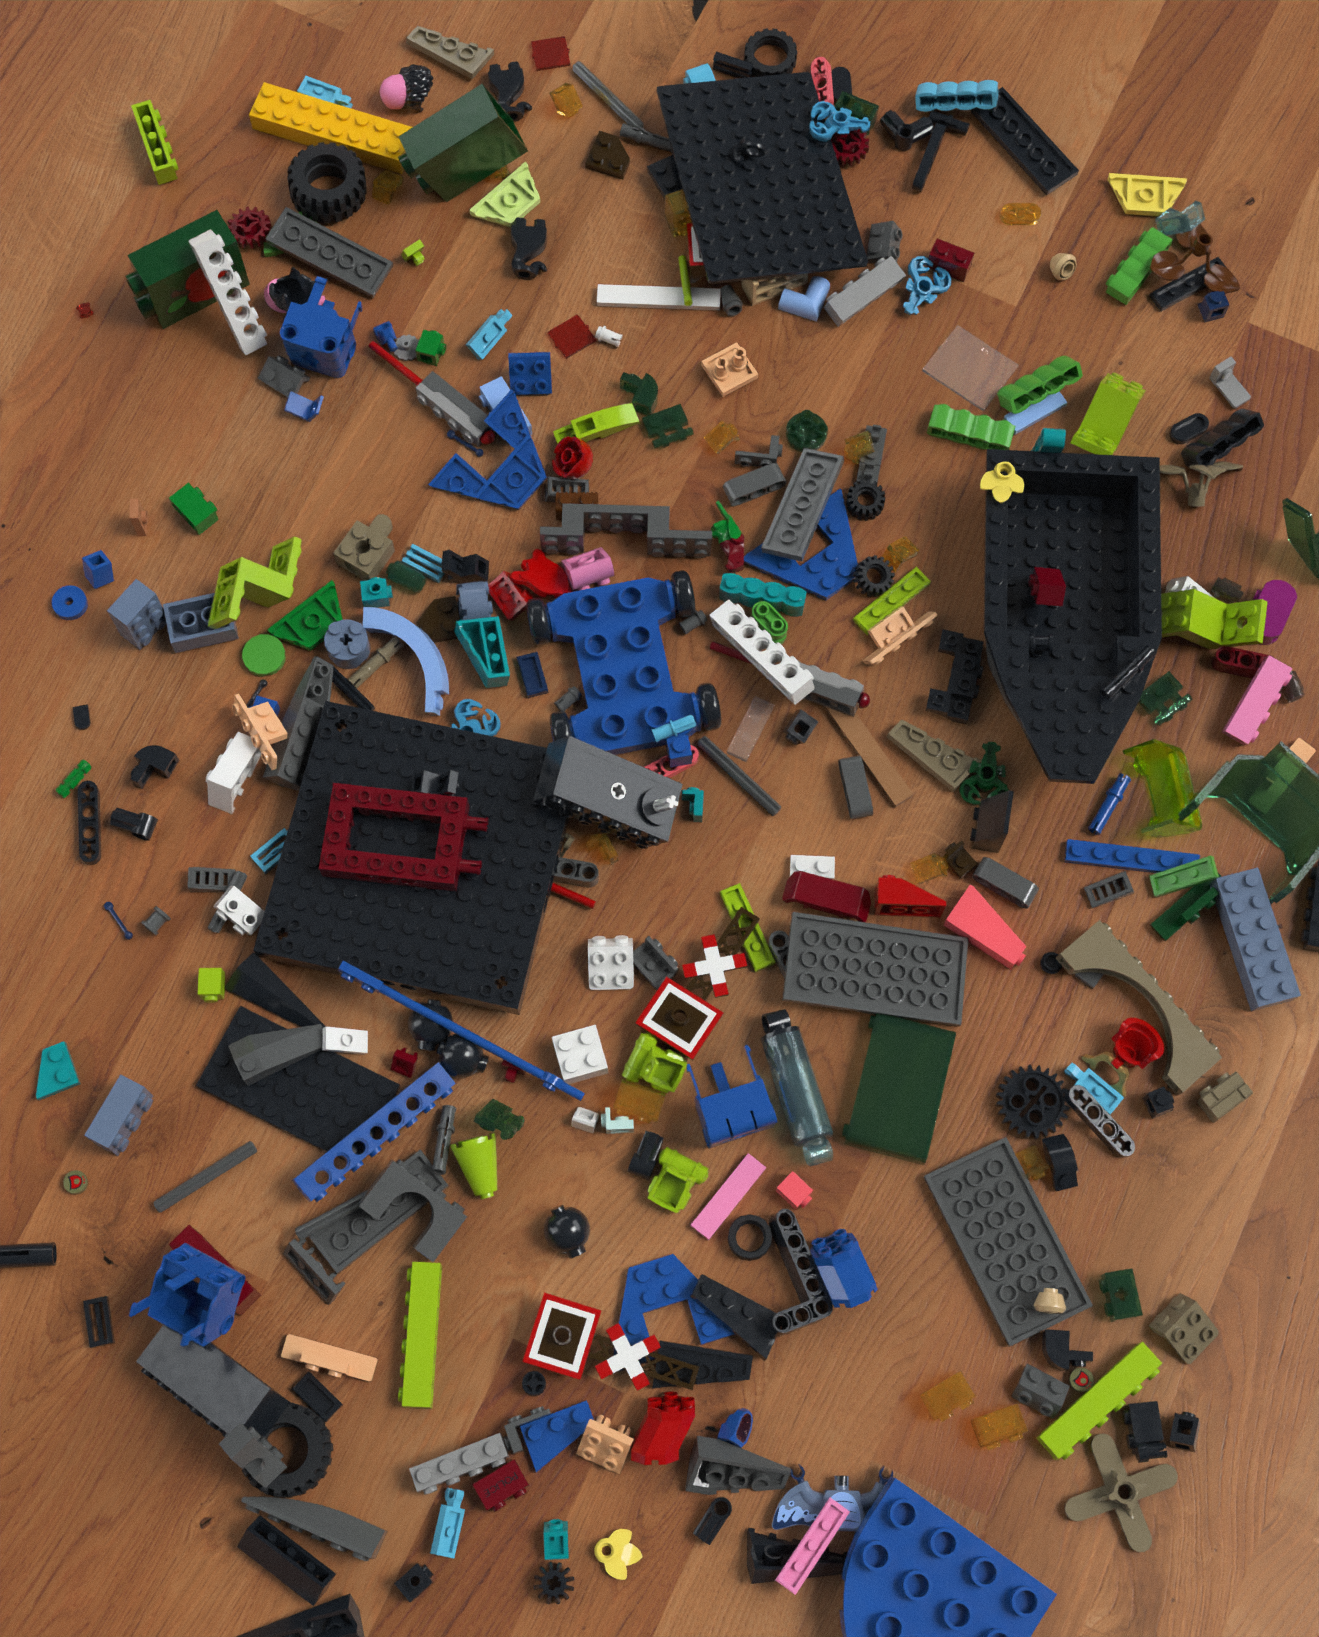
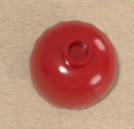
M567 436L557 444L553 452L556 453L555 460L552 459L554 472L561 477L572 480L585 476L593 463V452L590 446L584 440L574 436Z

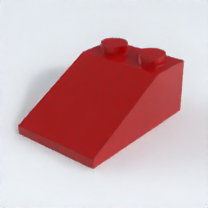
M883 875L878 878L874 890V915L941 918L946 907L945 900L902 878H895L894 875Z

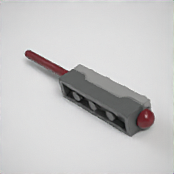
M712 641L710 645L711 650L752 664L738 650ZM797 660L803 670L807 669L814 677L812 681L815 689L803 699L853 717L858 706L860 709H864L870 704V697L864 692V685L857 680H848L842 678L837 673H828L820 670L817 666H808Z

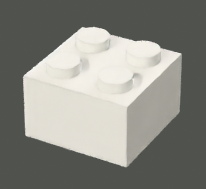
M596 1025L552 1037L558 1064L565 1083L572 1084L608 1074V1066Z

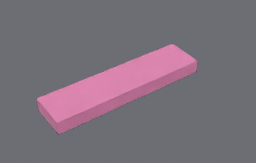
M748 1153L693 1221L691 1227L709 1241L765 1171L766 1167Z
M830 1497L775 1581L796 1595L850 1511Z

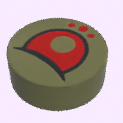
M70 1171L64 1177V1188L71 1194H81L88 1186V1178L81 1171Z
M1076 1368L1069 1375V1384L1077 1392H1085L1093 1385V1375L1086 1368Z

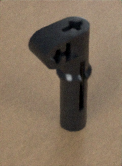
M55 1242L0 1245V1269L56 1265L57 1248Z

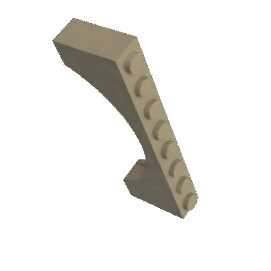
M1099 920L1061 952L1056 959L1070 975L1087 972L1110 975L1133 986L1149 1001L1160 1018L1167 1041V1061L1162 1079L1176 1095H1179L1222 1058L1219 1054L1220 1051L1215 1044L1209 1043L1206 1040L1204 1032L1197 1025H1193L1189 1021L1188 1014L1173 1003V997L1157 985V979L1142 968L1143 964L1137 957L1131 956L1127 951L1126 944L1115 938L1110 926Z

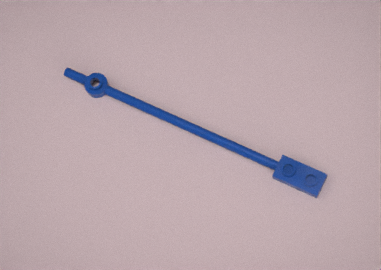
M342 961L338 968L339 972L342 973L341 978L350 983H353L355 980L362 984L361 988L368 993L380 992L539 1078L544 1082L542 1085L544 1088L555 1092L556 1089L561 1090L579 1101L582 1100L584 1092L565 1083L556 1075L543 1071L384 985V982L345 961Z

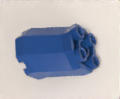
M838 1229L827 1237L814 1239L811 1242L812 1248L810 1252L833 1306L840 1308L839 1304H845L846 1308H852L869 1301L872 1297V1290L875 1293L878 1289L855 1236L852 1233H847L845 1229Z

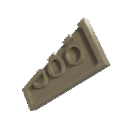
M417 26L406 37V44L470 79H473L494 56V49L487 47V50L472 42L470 44L459 42V38H446L441 36L439 32Z
M902 719L887 734V738L952 792L971 774L969 769L972 761L979 763L982 761L976 757L973 759L967 756L959 748L954 749L944 744L945 741L939 738L934 739L928 736L927 732Z

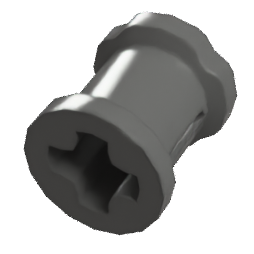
M155 906L154 912L146 921L143 920L141 924L154 935H157L161 926L166 921H170L171 918Z

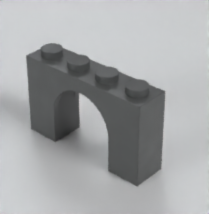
M391 1159L357 1205L378 1221L398 1195L406 1192H417L425 1196L431 1207V1219L426 1229L413 1244V1247L430 1261L434 1262L467 1218L463 1214L465 1209L455 1201L452 1204L445 1200L447 1195L437 1187L432 1190L426 1186L428 1181L417 1173L415 1177L408 1172L410 1167L399 1159L395 1162Z

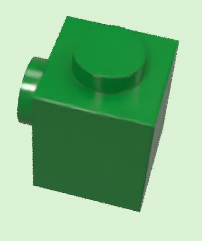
M423 329L415 350L417 361L437 366L440 356H444L447 346L444 343L442 334L434 330L427 331Z

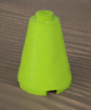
M495 1133L489 1134L490 1139L487 1136H479L458 1142L459 1147L456 1144L450 1145L474 1195H480V1199L494 1196L493 1192L497 1190Z

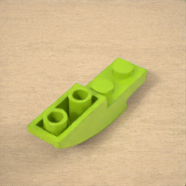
M629 403L571 420V424L557 429L553 433L557 444L567 436H574L588 442L597 437L602 439L634 426L640 423L633 404Z

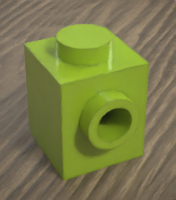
M199 968L198 996L207 1003H216L219 999H224L225 972L223 969Z

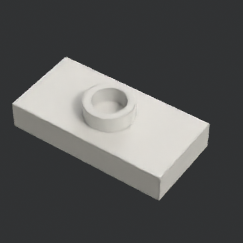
M324 1027L322 1051L367 1054L368 1031Z

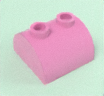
M602 547L562 560L568 581L573 590L590 589L589 585L596 582L599 586L608 584L610 582L609 578L614 576L611 558Z

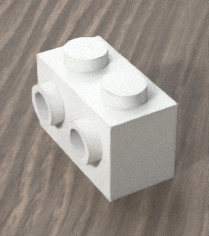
M230 886L213 906L217 909L216 914L224 921L229 919L234 923L233 929L242 936L245 933L247 935L253 934L261 924L265 912L235 886Z

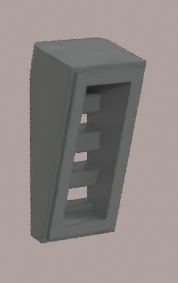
M548 476L544 484L545 502H556V492L561 493V487H564V493L566 491L570 492L569 487H573V493H578V486H581V492H589V480H572Z
M189 867L188 889L190 892H226L236 870ZM215 875H219L218 885H215ZM224 875H228V886H224ZM196 876H200V884H196ZM206 876H209V885L205 884Z
M1126 871L1084 887L1092 908L1134 894ZM1122 880L1125 887L1123 891H1121L1117 881ZM1109 884H1114L1117 891L1116 894L1112 893ZM1102 886H1105L1106 891L1109 895L1106 898L1104 897L1103 892L1100 888ZM1092 890H1097L1101 900L1096 901Z

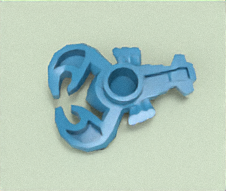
M821 101L817 102L812 108V121L810 122L809 129L815 139L825 142L830 140L835 133L845 135L849 134V131L861 129L863 133H867L870 128V121H868L867 117H864L862 120L851 117V110L840 108V111H837L830 102ZM817 114H819L817 120L827 118L824 124L817 122V125H814L813 120Z
M924 256L915 257L907 267L908 274L911 275L912 279L908 278L906 289L911 294L909 302H904L902 307L905 308L904 312L908 315H917L919 313L917 306L923 301L928 304L933 303L937 295L931 293L942 294L948 291L951 286L949 272L941 267H937L935 269L937 272H933L935 285H933L928 276H919V274L930 270L929 267L926 268L923 265L930 267L933 265L932 261Z
M464 699L457 704L454 714L460 727L458 728L453 723L451 728L489 736L497 735L500 730V719L493 710H485L490 715L491 720H488L487 716L483 714L482 720L485 729H482L479 720H467L466 717L479 713L478 710L472 711V707L482 709L483 706L472 699Z

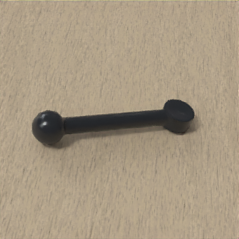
M263 679L259 682V687L246 705L247 708L253 704L261 690L267 687L268 682Z

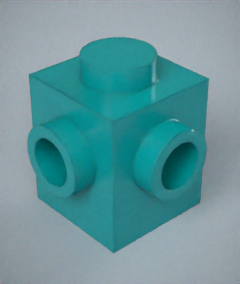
M374 577L367 581H360L364 607L379 608L390 606L389 598H393L392 586L387 585L386 578Z

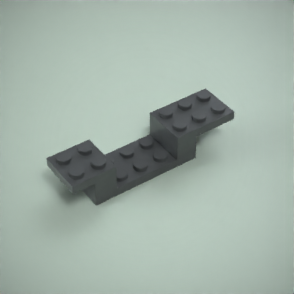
M563 504L562 527L540 526L541 550L547 554L561 552L577 555L584 553L585 530L591 532L609 530L614 533L622 531L642 533L647 531V555L654 557L673 555L676 558L685 556L705 558L711 556L712 531L669 530L670 506Z

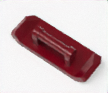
M796 871L789 877L782 897L785 903L797 902L804 904L803 908L805 909L811 908L837 915L843 919L844 916L855 918L858 922L867 921L871 906L870 893L865 888L803 871Z

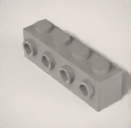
M892 256L886 260L884 257L874 264V269L871 271L866 269L858 276L860 279L856 282L849 281L842 287V292L839 294L834 292L826 299L828 302L823 308L837 327L905 278L906 274Z
M498 1433L409 1468L417 1492H423L424 1495L437 1491V1486L446 1483L447 1486L460 1482L459 1477L469 1474V1477H473L482 1473V1468L489 1465L492 1468L501 1466L506 1463L505 1459L509 1458V1454L502 1435Z

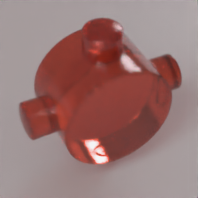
M89 302L82 303L76 307L81 319L88 318L94 314Z

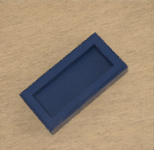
M538 652L518 656L517 662L527 697L531 698L549 693Z

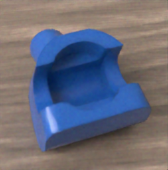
M390 321L373 328L374 335L381 345L387 344L390 352L398 349L394 341L397 337Z

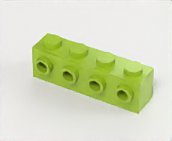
M151 100L131 105L158 185L178 179L175 171L179 170L175 158L171 159L170 154H173L170 142L165 143L164 138L167 137L164 125L159 126L158 122L162 121L158 109L154 110Z

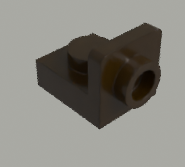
M960 841L958 844L955 842L950 844L944 850L946 853L943 857V861L959 879L973 870L978 864L964 849L965 844L963 841Z

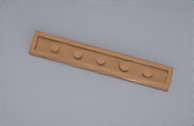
M823 706L856 754L861 756L864 765L893 806L897 807L913 797V792L858 715L855 713L853 717Z

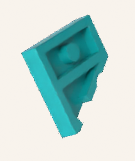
M65 1041L42 1050L36 1091L37 1100L40 1101L81 1084Z

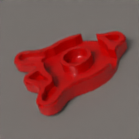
M534 549L531 559L522 561L521 568L524 571H513L510 576L512 583L525 585L541 597L555 595L554 598H558L564 593L572 592L568 584L566 572L558 564L550 561L540 549Z

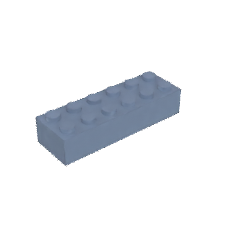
M1259 868L1213 880L1209 886L1210 889L1214 887L1219 892L1214 898L1217 901L1215 904L1250 1010L1263 1009L1293 1001L1300 997L1301 994Z

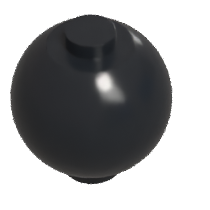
M428 999L427 1003H420L453 1021L451 1012L446 1006L441 1005L440 1000ZM413 1010L409 1015L408 1030L412 1038L418 1042L417 1048L435 1051L436 1045L440 1044L441 1041H445L452 1032Z
M457 1034L450 1035L446 1038L445 1042L441 1041L436 1052L439 1054V1063L450 1076L455 1078H467L477 1071L483 1073L489 1056L483 1054V1048Z
M560 1205L551 1210L552 1214L547 1217L544 1224V1237L548 1245L559 1253H567L569 1259L586 1252L584 1244L588 1241L590 1235V1225L587 1217L574 1207L565 1208L564 1205Z

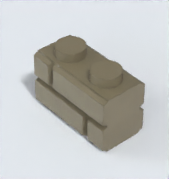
M1236 1071L1231 1075L1226 1072L1217 1079L1219 1083L1212 1089L1209 1085L1199 1093L1201 1098L1197 1100V1104L1213 1123L1253 1094V1091Z

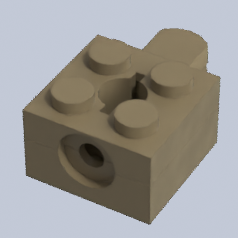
M379 514L374 518L369 527L357 520L333 553L336 564L365 581L377 577L395 552L393 541L387 538L393 530L390 518L387 515Z

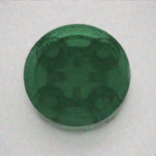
M804 410L794 415L787 423L786 439L789 445L799 452H802L804 448L818 450L826 442L828 426L820 416L810 410Z

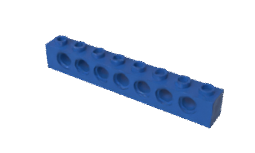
M439 1062L436 1063L296 1176L292 1182L308 1202H311L313 1199L318 1202L328 1194L325 1190L333 1184L336 1187L346 1179L344 1177L345 1173L350 1169L352 1172L359 1169L364 1164L362 1160L367 1155L372 1158L381 1151L380 1145L387 1140L390 1143L400 1135L399 1129L404 1125L406 1128H409L418 1120L416 1116L423 1111L426 1114L435 1107L434 1101L437 1098L441 1097L444 1099L453 1092L451 1087L456 1083ZM426 1084H431L434 1087L435 1093L433 1096L425 1094L424 1086ZM408 1098H412L417 1102L416 1110L412 1111L407 1108L406 1101ZM390 1113H396L399 1116V1123L397 1125L389 1123L388 1116ZM377 1127L381 1130V1138L379 1140H375L370 1136L371 1128ZM354 1142H360L363 1145L362 1154L358 1155L352 1151V1144ZM340 1156L345 1160V1167L343 1169H337L334 1166L335 1157ZM318 1171H322L327 1175L325 1184L316 1182L315 1175Z

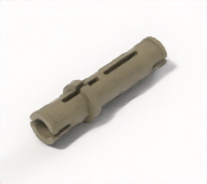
M393 636L382 648H378L376 650L377 653L347 680L358 689L385 662L388 663L391 660L390 657L404 646L403 643L399 642L400 640L396 636Z

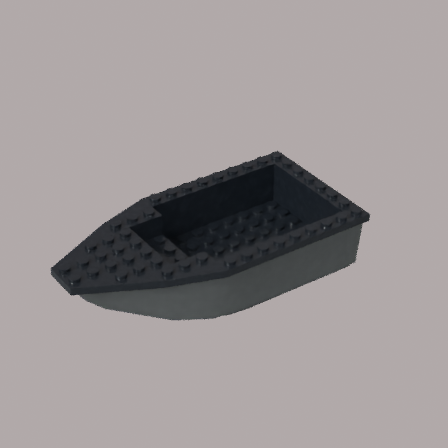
M987 449L986 472L994 470L998 463L1009 462L1015 468V474L1024 481L1023 493L1012 492L1009 499L1004 503H999L994 499L992 490H985L984 635L988 666L1004 702L1020 724L1049 782L1094 784L1141 698L1155 657L1144 666V670L1141 673H1136L1110 700L1104 698L1099 690L1128 663L1127 661L1130 657H1135L1146 645L1152 647L1157 653L1162 639L1160 458ZM1005 471L1000 472L1002 475H1008ZM1034 567L1060 569L1066 584L1063 606L1036 604L1034 596H1031V587H1028L1029 575L1033 574ZM1031 633L1035 635H1049L1053 633V653L1048 651H1034V653H1030ZM1141 659L1131 667V670L1141 662ZM1123 675L1114 685L1116 686L1125 677V675Z

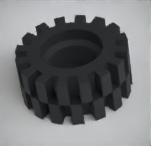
M862 479L859 484L856 481L853 487L849 488L846 506H848L849 512L852 511L851 515L853 517L858 515L857 519L861 520V517H864V521H868L869 517L873 520L876 515L879 516L884 508L885 491H882L883 487L881 485L877 487L878 482L874 481L871 484V479H867L866 483ZM861 494H868L873 497L874 502L870 506H864L858 502V497Z
M877 555L869 556L856 566V571L853 572V576L856 578L853 579V582L858 583L856 588L857 590L861 588L862 591L860 593L863 595L867 592L868 597L872 595L877 597L887 591L893 584L894 580L892 578L895 577V573H891L893 566L888 567L887 565L890 562L888 560L883 562L884 557L877 559ZM869 569H875L880 574L881 580L879 583L874 584L868 579L867 571Z

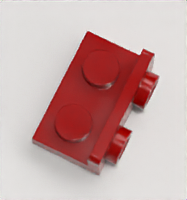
M503 571L488 585L489 593L507 619L513 621L526 609L527 601L532 599L533 596L521 584H514L510 581L511 573Z

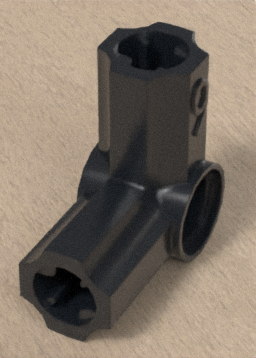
M890 110L880 119L881 125L895 140V147L901 151L911 149L913 143L932 134L934 130L929 117H923L911 124H905L895 111Z

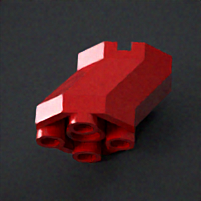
M668 1391L664 1393V1396L647 1399L648 1410L631 1445V1461L643 1465H652V1460H658V1465H666L679 1460V1449L695 1418V1398L678 1396L677 1392Z

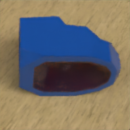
M737 1409L735 1413L728 1416L726 1423L721 1424L717 1439L742 1448L747 1443L752 1430V1413L748 1409Z

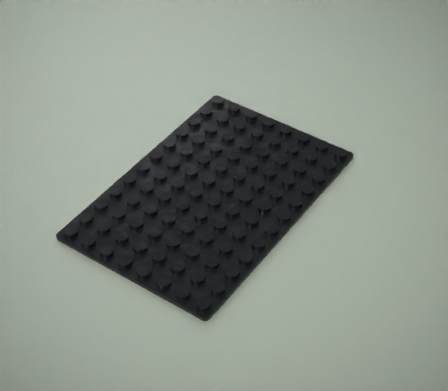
M809 72L657 87L656 92L705 273L710 284L867 266L868 259L831 139L825 142L819 141L810 133L811 111L813 106L819 102ZM817 114L813 120L815 126L817 125V122L823 124L825 122V119L817 120L819 114ZM741 139H745L747 142H757L767 148V153L762 157H751L740 153L739 156L742 155L744 161L743 164H738L733 159L732 149ZM748 148L754 150V152L761 153V151L757 149Z

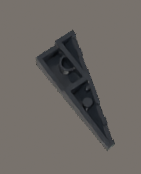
M254 952L236 968L225 986L227 991L259 1005L263 1009L301 1027L321 1024L322 1028L326 1027Z
M748 1528L747 1569L751 1584L775 1582V1579L801 1540L793 1538L792 1541L777 1538V1534L770 1533L767 1536L755 1533L754 1528ZM827 1547L807 1578L842 1575L847 1552L844 1551L842 1555L830 1552L829 1547Z
M347 1594L236 1637L365 1636L360 1610L351 1594Z

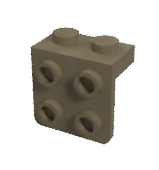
M1181 1293L1173 1298L1170 1304L1149 1325L1154 1333L1167 1339L1177 1354L1187 1364H1191L1219 1334L1218 1329L1199 1304Z

